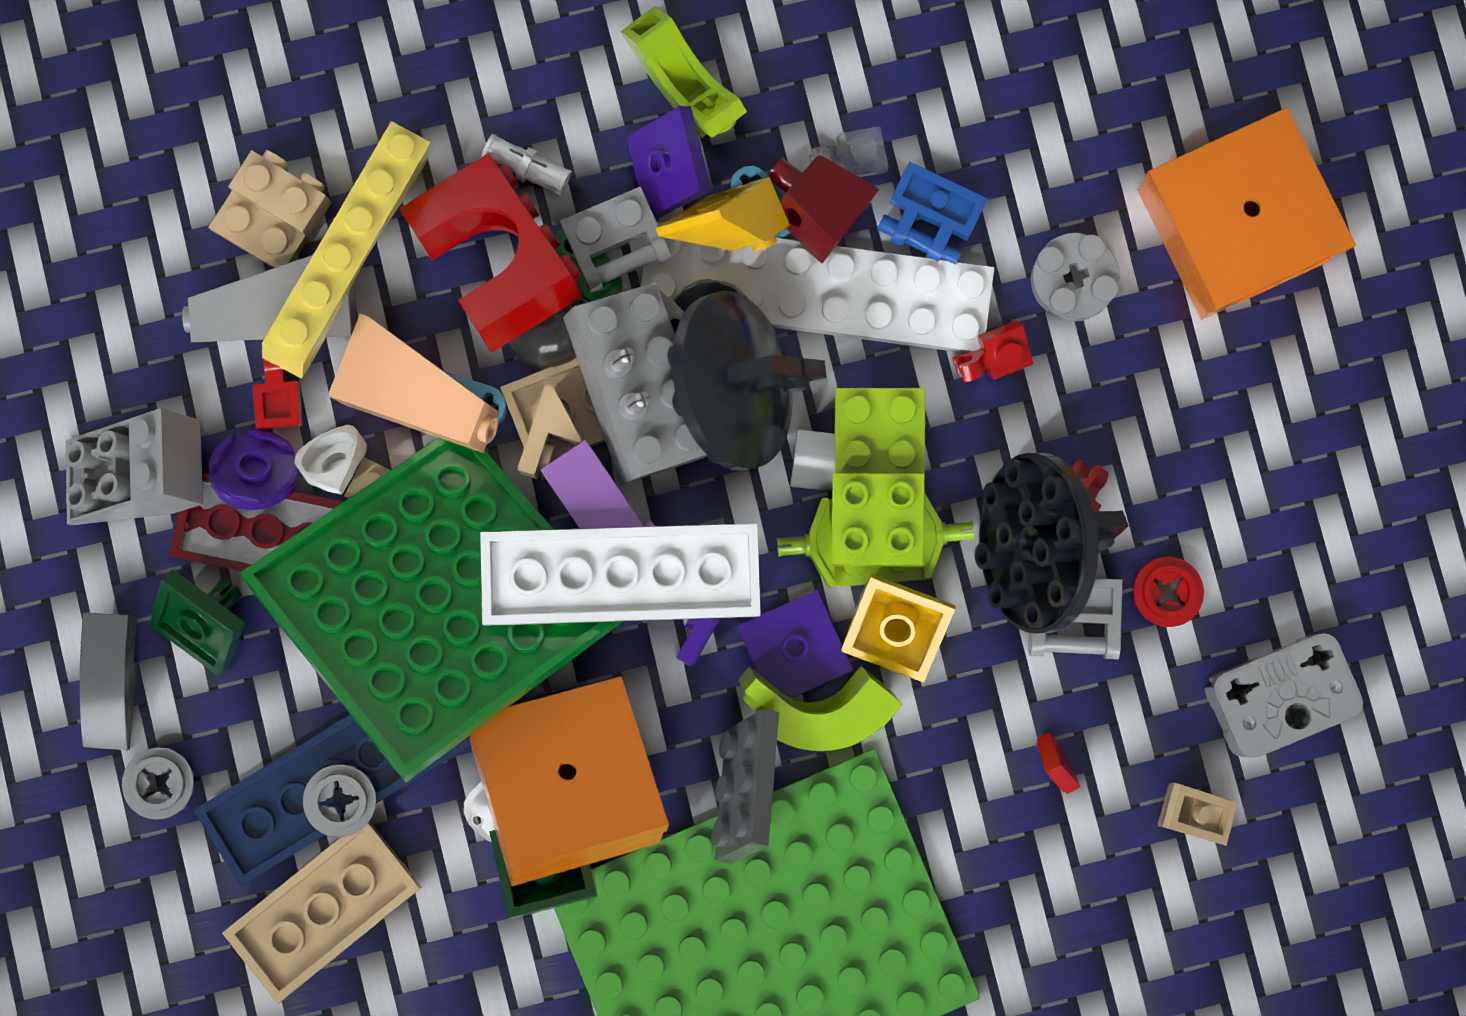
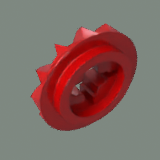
M1161 557L1152 560L1140 569L1132 585L1134 605L1139 609L1145 620L1160 627H1176L1189 622L1199 612L1204 599V587L1198 572L1188 562L1175 557ZM1179 578L1180 580L1176 583L1177 587L1174 589V594L1182 605L1172 600H1166L1157 606L1156 603L1159 601L1158 597L1161 591L1153 581L1155 580L1157 583L1160 582L1167 585Z

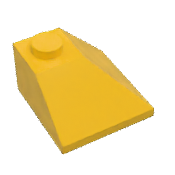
M770 177L708 195L655 229L659 237L731 251L751 246L753 252L775 244L777 242L775 235L790 226Z

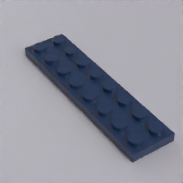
M540 683L510 706L549 695ZM350 714L193 811L241 887L325 835L311 825L303 808L305 788L309 780L321 769L334 764L355 766L358 770L369 776L377 793V804L471 746L470 736L405 783ZM336 781L335 795L326 801H322L321 804L336 805L342 814V819H344L346 805L353 802L354 799H359V797L352 796L351 794L345 795L342 788L339 787V781Z

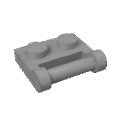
M641 186L560 220L563 231L591 293L602 289L603 283L657 260L661 264L672 259L664 237H659L655 228L658 225ZM647 235L650 245L599 267H594L592 258Z
M1095 578L1088 602L1080 615L1072 622L1105 624L1104 637L1029 633V655L1044 656L1045 652L1102 654L1104 659L1118 660L1121 649L1122 580Z

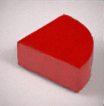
M1049 732L1037 738L1036 744L1045 771L1066 794L1079 789L1080 784L1075 772L1054 736Z

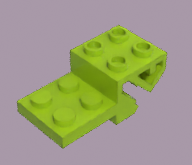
M835 388L832 565L924 567L925 388Z

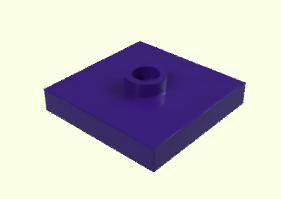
M678 106L626 137L638 187L641 186L655 219H659L711 191L691 106Z
M818 590L736 626L757 673L790 698L853 671L846 653L841 652L842 643Z
M721 618L688 619L685 627L691 630L676 658L690 667L694 666Z

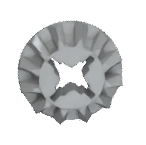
M170 748L144 750L128 763L122 778L124 798L130 808L140 816L148 819L170 818L186 808L190 797L195 792L193 779L195 772L190 768L185 756L178 754ZM146 770L155 775H163L165 772L172 770L168 775L169 778L166 781V785L170 788L169 792L173 795L158 791L147 797L154 783L150 779L151 775Z
M334 764L321 769L309 780L303 795V808L308 821L315 829L328 836L346 837L359 832L368 824L375 812L377 793L369 776L365 775L355 766ZM336 781H339V787L342 788L345 795L351 794L352 796L359 797V799H354L353 802L346 805L344 819H342V814L336 805L321 804L322 801H326L335 795Z

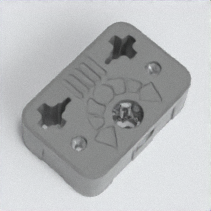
M1325 633L1302 637L1291 644L1268 651L1238 666L1215 673L1208 678L1211 685L1204 688L1210 706L1214 710L1228 748L1233 754L1240 757L1256 758L1354 718L1361 712L1363 707L1362 696L1338 641L1330 634ZM1313 651H1319L1321 659L1316 661V665L1300 666L1301 663L1308 661V658L1314 655ZM1232 685H1248L1236 694V699L1227 698L1226 692L1232 689ZM1288 707L1298 710L1299 717L1295 719L1296 725L1287 723L1285 720V716L1289 713Z

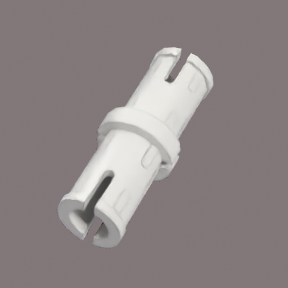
M494 134L489 137L482 152V157L489 153L497 166L501 167L506 164L510 171L515 174V179L523 183L528 180L558 196H561L572 173L571 170L555 165L538 156V151L530 147L527 150L519 146L517 147Z

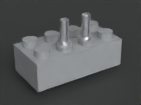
M657 282L575 306L563 317L620 486L703 459L707 456L690 434L683 417L677 415L673 408L672 398L675 390L672 368L669 365L667 353L669 347L674 344L675 334L670 321L672 320L678 327L684 312L673 300L659 290Z

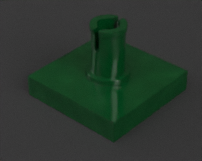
M172 569L161 580L149 626L221 677L232 664L245 625L242 619L229 611L235 603L241 600L242 594L235 584L226 592L225 589L231 582L227 579H220L216 586L206 594Z

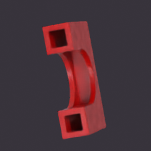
M488 153L399 209L432 261L470 237L485 231L502 230L519 237L517 252L508 267L496 277L458 300L486 346L493 353L578 300L582 295L574 281L581 277L576 266L567 253L562 257L558 256L554 249L559 247L560 244L546 223L540 227L537 225L534 219L539 216V213L526 193L520 197L515 193L514 189L519 187V184L508 166L504 164L498 168Z

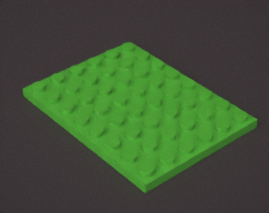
M875 749L866 751L773 791L768 847L731 864L714 861L715 846L712 844L711 834L714 823L718 819V815L662 838L659 844L629 852L594 867L598 897L554 908L597 1016H941L981 999Z

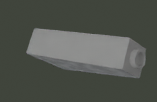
M312 256L189 297L188 306L183 307L182 321L184 331L190 333L191 342L264 339ZM354 282L326 337L352 335L357 322Z

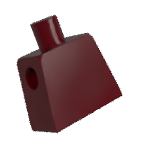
M816 156L803 173L784 158H781L767 176L770 177L774 185L786 193L780 201L790 224L786 229L822 264L864 213L879 191L874 185L823 156Z

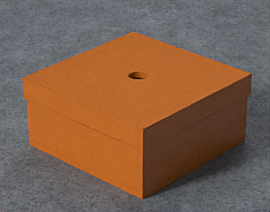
M1288 108L1282 109L1148 171L1144 176L1145 181L1137 189L1201 320L1321 266L1356 246Z
M622 676L507 707L470 735L471 748L511 886L659 844L663 832L668 829L669 823Z

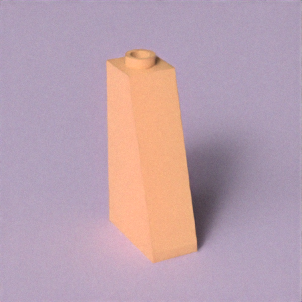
M359 314L328 396L348 407L484 453L487 443H490L496 435L499 411L382 325L366 315Z

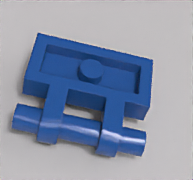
M909 161L889 203L904 210L900 221L884 214L877 230L891 236L890 241L900 246L906 243L927 253L925 258L936 261H949L956 265L962 251L948 245L947 242L951 234L966 241L968 240L988 199ZM916 217L940 228L935 238L912 228Z

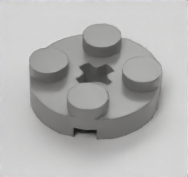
M1082 233L1064 234L1051 240L1038 254L1031 272L1032 291L1040 306L1046 311L1050 310L1054 315L1060 316V319L1073 322L1084 321L1101 313L1116 296L1120 281L1119 266L1112 251L1099 236ZM1075 266L1078 271H1084L1086 278L1082 280L1081 288H1076L1073 282H1065L1064 276L1070 272L1069 267Z

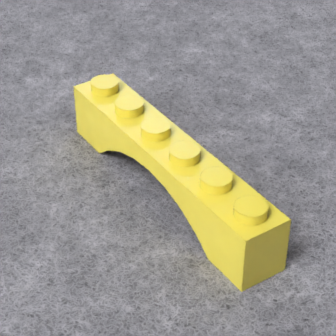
M392 121L390 122L262 342L263 359L301 379L304 377L323 344L350 287L370 251L398 207L409 194L428 159L430 141Z

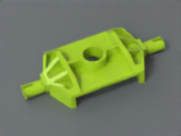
M925 494L924 567L833 566L832 499L822 498L809 534H804V537L777 538V546H791L778 548V557L803 553L806 554V557L810 556L828 588L866 585L871 574L892 582L926 580L932 578L942 547L947 544V541L975 539V531L961 532L973 530L974 524L973 521L946 525L945 522L940 520Z

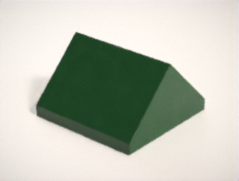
M489 831L509 920L598 897L593 863L511 886L496 831Z

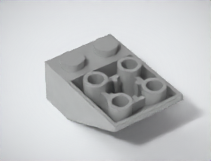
M160 408L66 440L68 525L169 515L203 505L199 419Z

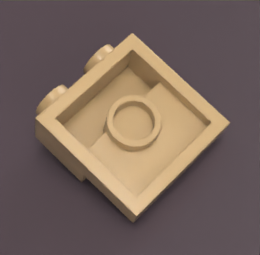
M251 150L228 186L231 190L230 195L208 228L270 267L277 268L296 260L331 205V201L322 193L325 185L314 177L303 172L298 179L285 171L289 164L276 154L266 150L260 156Z

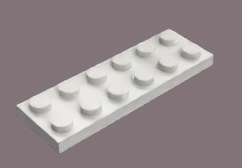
M757 524L480 532L482 625L760 617Z

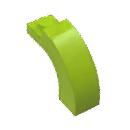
M656 6L620 31L646 73L672 107L675 109L678 106H691L697 133L702 138L706 135L713 138L717 134L728 131L735 125L736 120L747 112L741 100L720 85L702 66L687 45L673 19Z
M750 666L738 679L745 692L742 699L756 712L761 709L779 712L777 740L795 748L810 751H832L855 745L884 727L903 706V703L891 689L862 666L840 691L827 699L816 702H802L786 696Z

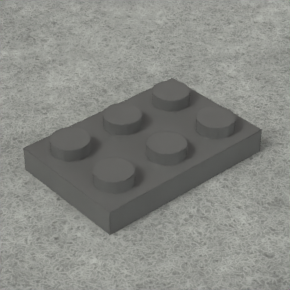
M761 709L726 730L721 738L719 755L723 758L722 776L718 779L715 790V798L719 802L718 819L714 823L711 834V841L713 846H715L714 861L731 864L769 846L779 712Z

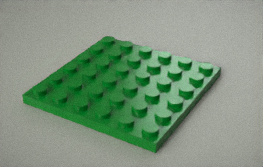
M437 438L241 572L242 579L405 783L623 622L482 625L480 532L554 529L485 450L484 453L441 438Z

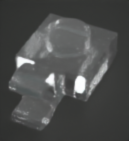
M880 126L838 133L836 137L837 146L815 147L811 149L812 154L809 155L810 163L816 156H823L858 177L886 173L888 170Z

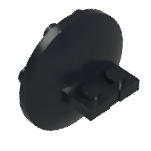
M731 291L708 294L694 301L683 314L675 334L674 344L669 347L667 353L673 375L675 393L673 394L672 404L675 412L680 417H683L690 434L707 454L711 462L737 471L764 466L775 458L781 450L790 428L793 406L792 392L810 389V381L827 378L825 360L786 357L781 341L766 315L751 300Z
M1049 453L1020 454L1005 463L997 472L992 482L987 483L983 489L982 497L984 503L980 517L979 544L974 554L975 562L983 571L988 587V599L993 608L999 609L1012 625L1022 631L1033 634L1053 633L1066 628L1080 615L1093 589L1098 566V554L1100 551L1111 547L1115 543L1114 539L1129 525L1123 510L1094 512L1090 497L1080 477L1061 458Z

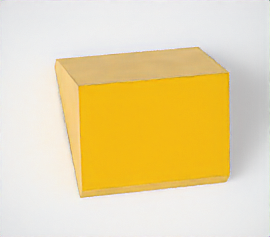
M871 574L861 592L841 652L924 682L954 614L956 605Z

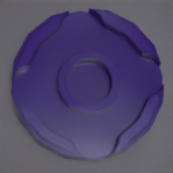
M248 430L247 435L238 437L235 434L225 438L213 450L208 462L211 487L221 500L232 507L245 510L270 508L284 501L296 487L299 469L295 465L296 455L294 454V449L287 440L276 433L268 431Z

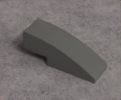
M83 612L80 647V718L83 747L130 750L138 662L133 661L138 617Z

